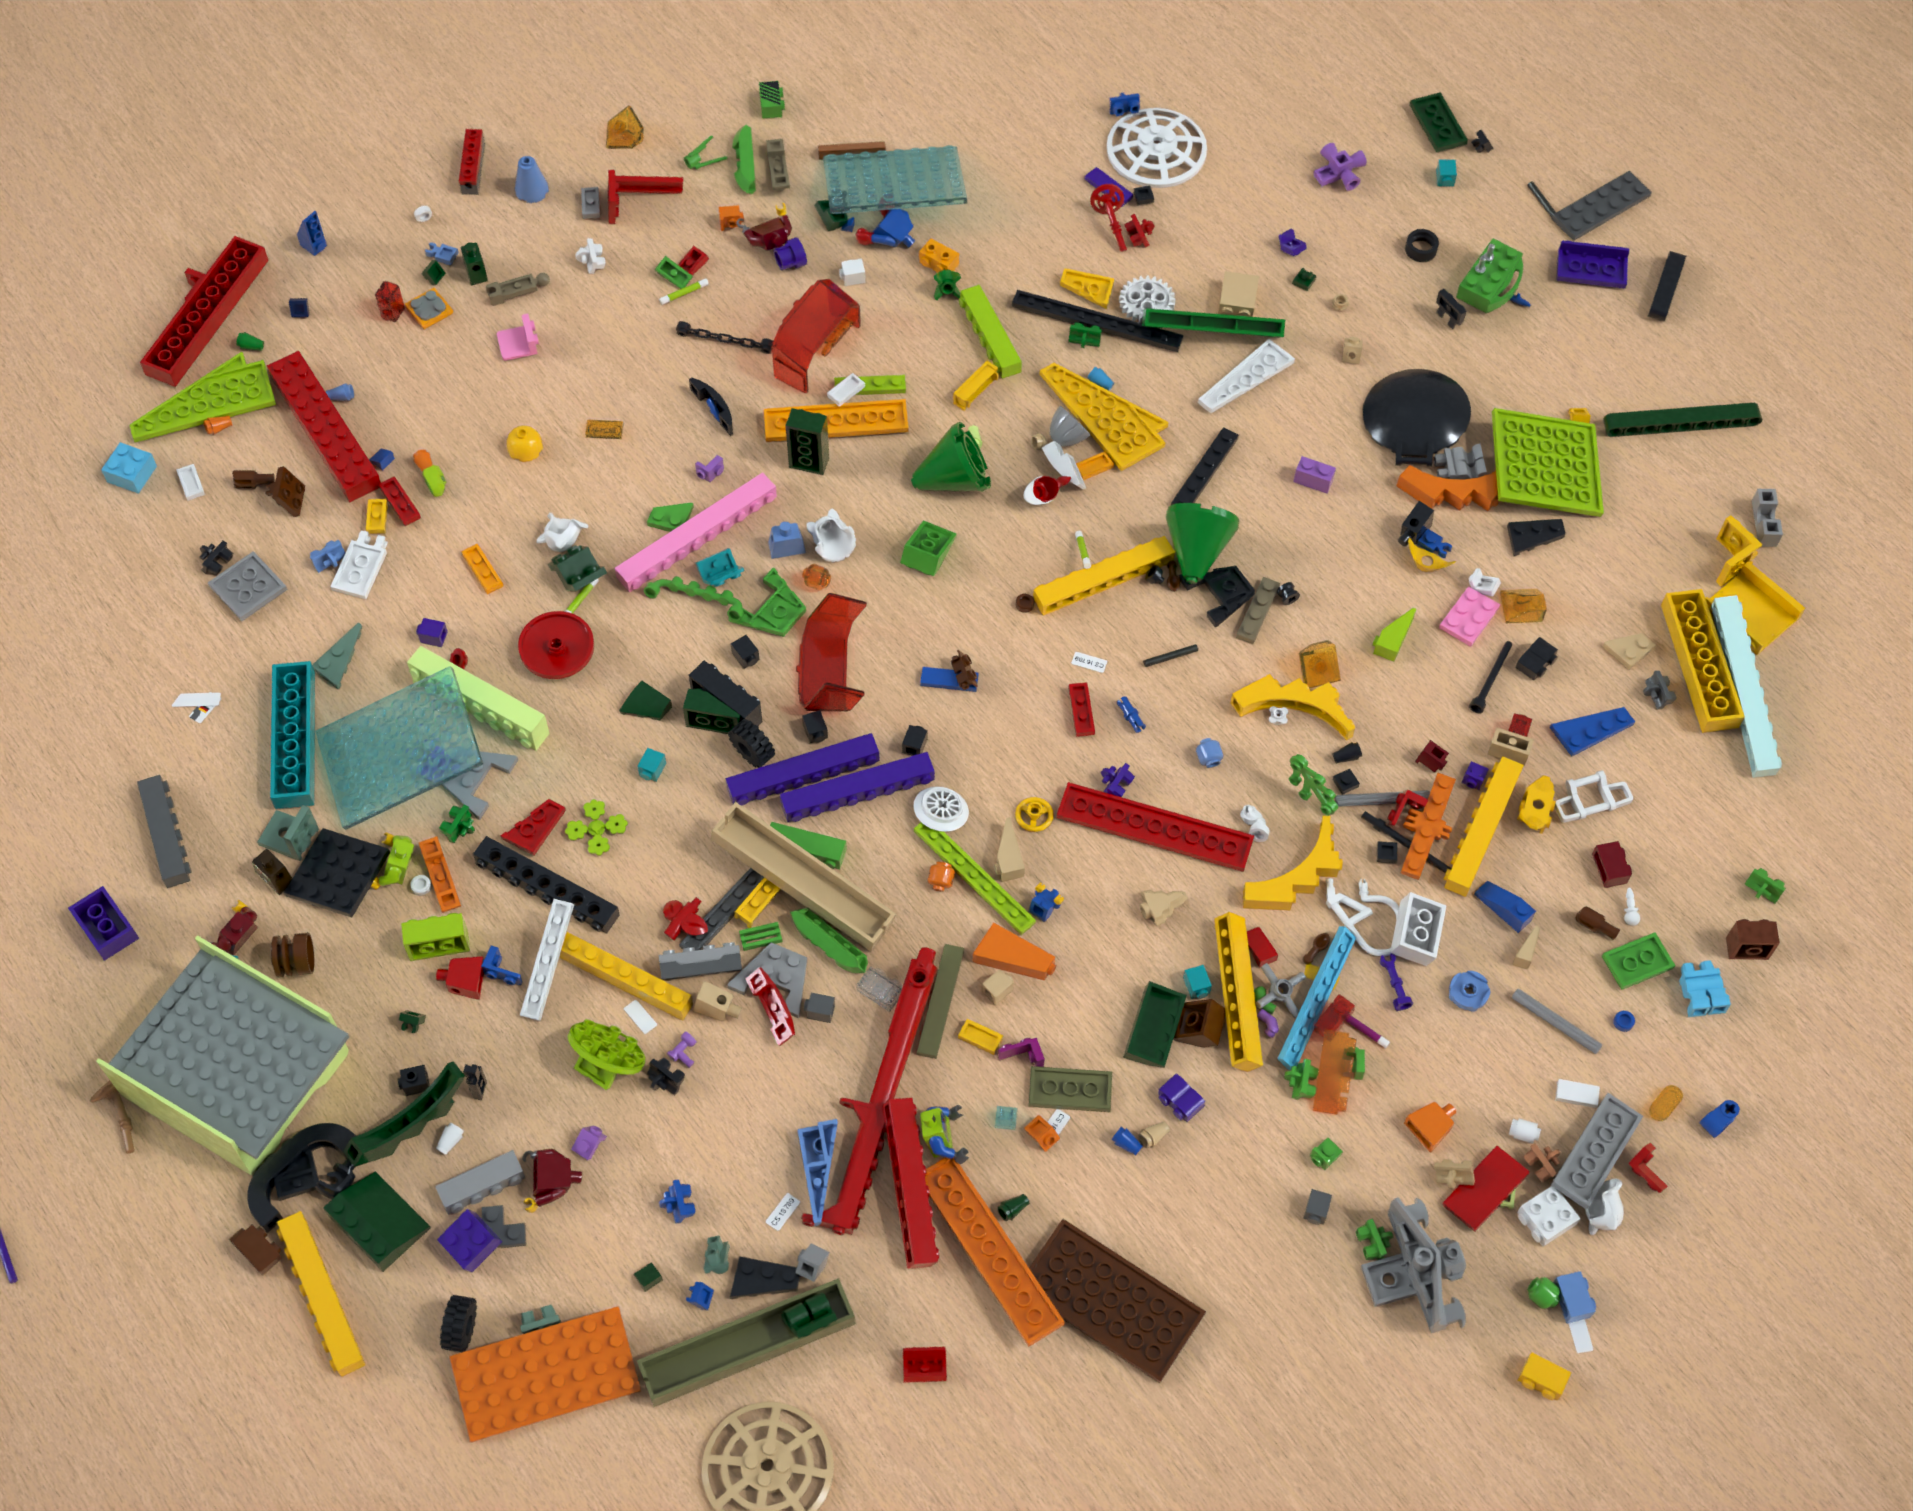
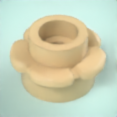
M1343 294L1336 295L1332 300V306L1336 310L1342 311L1349 306L1348 298Z
M1040 433L1033 435L1031 438V444L1035 450L1039 449L1041 451L1042 447L1047 443L1045 436Z

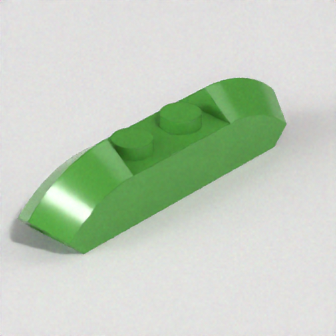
M744 125L738 130L733 139L732 148L736 150L737 159H740V161H737V171L734 175L741 189L746 193L753 194L756 191L752 132L751 127Z
M809 908L790 911L794 925L806 940L809 938L813 945L825 951L828 957L835 960L836 965L849 972L865 973L868 960L862 951Z

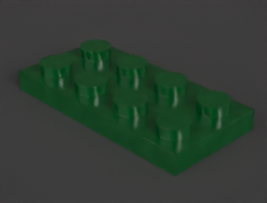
M1441 92L1410 100L1409 105L1436 153L1467 145L1468 139Z

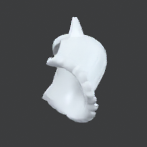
M830 509L827 516L820 518L816 522L807 523V530L813 536L814 543L817 545L815 551L821 556V559L827 562H839L840 560L843 561L845 557L848 558L856 546L855 532L851 526L847 527L840 520L838 513L834 509Z
M549 513L547 517L550 521L547 523L544 533L538 537L536 542L539 544L547 543L548 547L555 552H565L576 542L582 528H588L589 526L575 519L556 518L552 513Z
M1615 1178L1605 1181L1587 1210L1585 1209L1586 1215L1590 1220V1235H1594L1598 1229L1616 1230L1621 1225L1624 1215L1623 1205L1618 1193L1622 1186L1621 1180Z

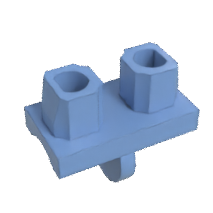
M331 540L326 543L325 548L322 550L311 552L310 559L319 573L331 565L334 568L337 567V562L344 558L346 552L339 540L335 542Z

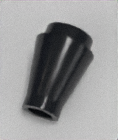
M1351 742L1332 753L1337 764L1359 760V757H1362V751L1358 742Z

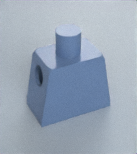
M785 521L780 526L771 528L768 542L771 559L806 553L803 536L797 523L790 524Z

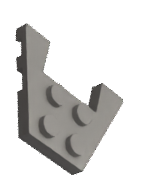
M458 749L439 783L462 802L463 805L469 806V810L480 820L489 804L473 796L492 766L510 774L518 762V757L515 755Z
M771 942L728 983V989L745 995L749 987L746 978L760 967L768 974L777 988L789 992L785 1002L790 1014L799 1018L807 957Z

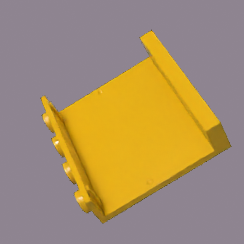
M1749 561L1744 564L1741 572L1710 599L1708 597L1705 598L1713 618L1711 604L1715 598L1738 596V600L1742 603L1743 619L1747 622V636L1751 638L1750 648L1756 655L1761 653L1799 620L1806 609Z

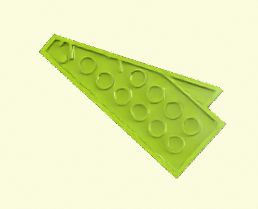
M243 352L235 355L131 423L130 429L134 442L203 425V421L210 417L228 415L233 417L276 405L264 360L246 364Z

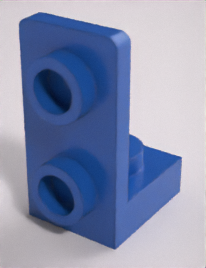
M491 945L482 964L485 976L496 980V978L501 979L509 985L517 984L521 986L523 981L520 974L499 968L502 956L499 948Z

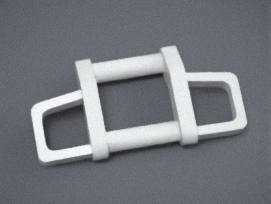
M1601 770L1591 776L1577 780H1566L1568 796L1557 800L1554 808L1560 821L1565 823L1584 819L1587 815L1605 810L1612 811L1631 804L1633 796L1626 782L1607 785L1606 775ZM1597 782L1598 790L1604 803L1584 808L1577 794V787ZM1622 789L1627 799L1615 802L1610 790ZM1570 802L1576 814L1564 815L1560 805Z

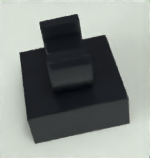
M1482 129L1476 132L1478 138L1471 142L1474 147L1480 144L1475 148L1476 151L1480 153L1484 150V147L1487 152L1493 150V146Z

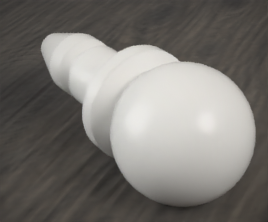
M1628 888L1626 893L1628 908L1624 909L1626 912L1624 920L1626 924L1635 926L1640 922V915L1637 912L1639 909L1634 907V894L1632 889Z

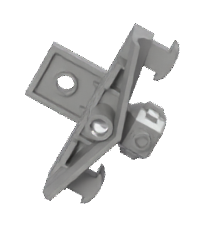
M1399 1197L1395 1198L1390 1204L1388 1217L1402 1253L1361 1265L1374 1306H1381L1417 1295L1431 1333L1445 1330L1448 1324L1458 1322L1462 1329L1466 1323L1464 1308L1455 1297L1451 1298V1304H1443L1441 1279H1448L1450 1281L1462 1279L1466 1269V1261L1459 1243L1455 1240L1444 1238L1437 1240L1435 1245L1423 1230V1228L1425 1229L1428 1226L1429 1215L1422 1200L1415 1198V1204L1405 1206ZM1386 1275L1392 1276L1394 1284L1386 1285L1382 1278Z

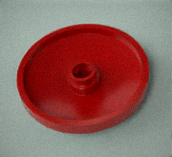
M552 611L535 617L524 627L519 637L518 650L522 663L533 674L546 679H563L578 673L589 663L594 652V637L589 625L581 617L565 611Z

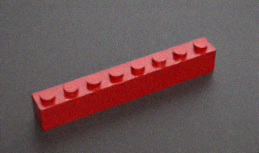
M913 1098L889 1099L883 1104L907 1269L932 1267L938 1263L939 1250L935 1245L936 1230L932 1226L931 1219L933 1210L929 1206L928 1197L930 1192L925 1181L926 1167L922 1162L923 1147L919 1142L920 1127L916 1123L915 1117L917 1108L913 1104Z

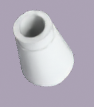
M450 1122L448 1127L445 1126L436 1149L447 1155L461 1140L464 1131Z

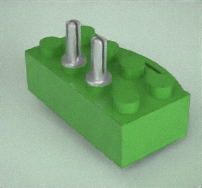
M1492 238L1459 285L1456 298L1485 313H1489L1504 305L1513 297L1519 287L1523 274V253ZM1518 271L1519 275L1515 285L1508 293L1499 297V294L1509 286L1513 274Z

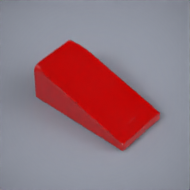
M693 246L678 265L689 274L694 275L707 263L709 257L706 253Z
M1256 927L1247 931L1248 948L1258 967L1261 968L1266 963L1270 964L1277 961L1278 954L1261 928Z

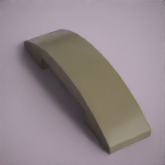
M783 139L766 140L773 190L790 188Z

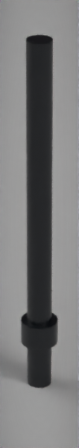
M1366 811L1363 813L1361 818L1372 824L1374 829L1384 832L1408 849L1410 848L1412 841L1387 826L1386 822L1382 819H1377ZM1430 853L1428 854L1426 861L1446 873L1447 869L1452 870L1451 867Z

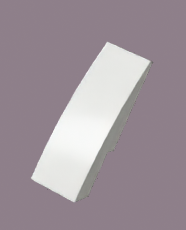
M1053 441L1042 447L1047 459L1062 476L1071 477V483L1083 490L1086 489L1074 458L1068 453L1064 454L1060 444Z

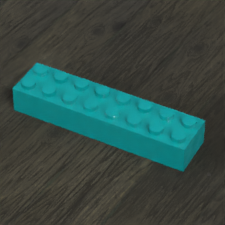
M311 661L272 664L270 799L275 809L302 807V805L314 806L315 671Z

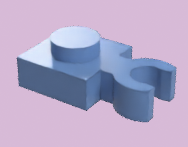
M429 243L430 249L433 250H425L426 256L435 257V260L447 265H452L458 255L457 248L444 244L437 247L435 243Z

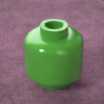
M1536 1277L1528 1286L1529 1299L1540 1308L1547 1309L1550 1306L1554 1308L1559 1303L1560 1289L1547 1277Z

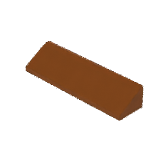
M885 141L818 145L819 160L886 156Z

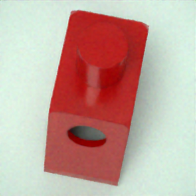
M481 956L453 958L450 960L448 969H437L436 980L446 981L447 990L452 994L480 1000L484 979L482 969L484 958Z

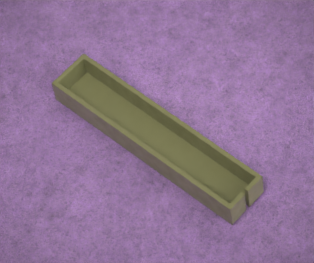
M838 1278L639 1359L637 1363L653 1406L656 1407L856 1324L855 1316ZM821 1292L824 1293L831 1309L836 1314L837 1320L827 1327L813 1331L809 1336L798 1338L783 1322L781 1314L788 1308L799 1303L803 1304L805 1300Z

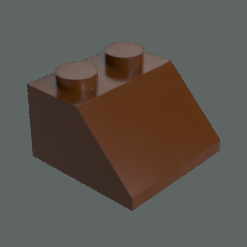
M1213 999L1185 1002L1173 1040L1202 1048L1218 1046L1226 1015L1225 1008Z

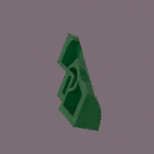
M847 194L833 195L831 200L816 201L814 206L828 231L836 230L847 223Z
M641 680L619 711L622 715L631 713L637 714V717H650L653 720L660 721L670 711L672 703L669 698Z

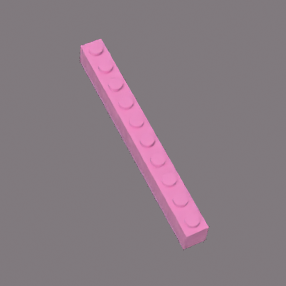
M762 472L615 567L616 578L628 592L640 588L649 579L655 578L663 570H667L677 561L683 560L689 553L698 550L706 542L712 541L717 535L729 530L737 522L743 521L752 512H756L766 503L772 502L777 497L776 486Z

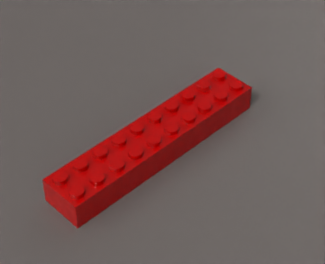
M237 236L232 238L140 361L146 376L174 387L178 385L269 261L263 246Z
M296 351L267 365L272 381L349 503L379 489L378 484L381 481L377 471L300 351Z

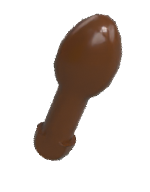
M1169 561L1167 564L1169 569L1167 586L1171 591L1176 592L1180 587V579L1176 575L1177 564L1175 561Z
M1322 933L1314 939L1312 949L1303 957L1305 964H1311L1316 955L1328 947L1330 943L1328 933Z

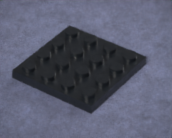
M322 828L284 894L289 898L352 918L389 856L390 851L388 848Z

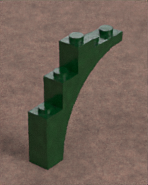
M454 1061L447 1063L440 1075L416 1100L381 1125L352 1137L343 1153L354 1167L393 1155L401 1141L419 1136L428 1121L444 1117L448 1114L454 1104L452 1098L464 1080L465 1075Z

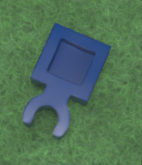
M1430 529L1425 531L1417 543L1418 546L1429 552L1434 553V551H1437L1442 558L1447 556V552L1444 550L1449 552L1452 550L1451 544L1442 543L1443 537Z

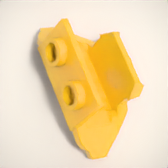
M1542 775L1526 788L1518 809L1520 813L1517 820L1523 821L1531 829H1540L1541 834H1543L1545 827L1549 828L1552 817L1549 814L1550 811L1553 812L1556 803L1553 800L1555 793L1554 785L1549 776ZM1539 800L1544 804V807L1536 809L1533 806V802Z

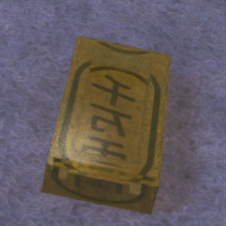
M587 419L585 435L586 438L622 439L624 424L623 421Z

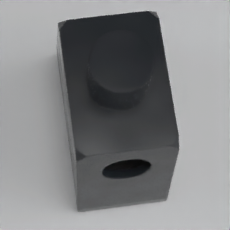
M1419 501L1402 523L1401 536L1398 542L1406 547L1409 544L1408 540L1410 537L1413 543L1417 544L1425 531L1431 528L1434 510Z

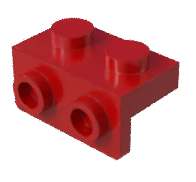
M946 1347L903 1348L904 1382L947 1381Z

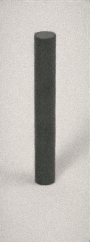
M1533 181L1529 182L1527 186L1552 218L1556 211Z
M1194 644L1143 660L1145 667H1149L1197 652L1198 646Z

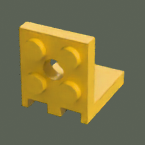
M1732 515L1725 519L1716 538L1734 555L1725 562L1716 582L1721 587L1736 577L1748 561L1753 564L1751 560L1758 555L1756 550L1763 545Z

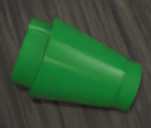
M240 332L236 340V346L240 347V349L262 351L264 341L246 332Z

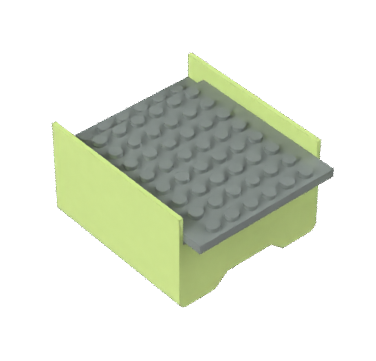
M197 935L195 940L201 948L200 951L108 1064L100 1058L96 1062L122 1097L253 1176L258 1168L265 1163L266 1158L279 1147L285 1129L316 1089L329 1081L347 1057L349 1049L345 1042L350 1036L336 1026L331 1014Z

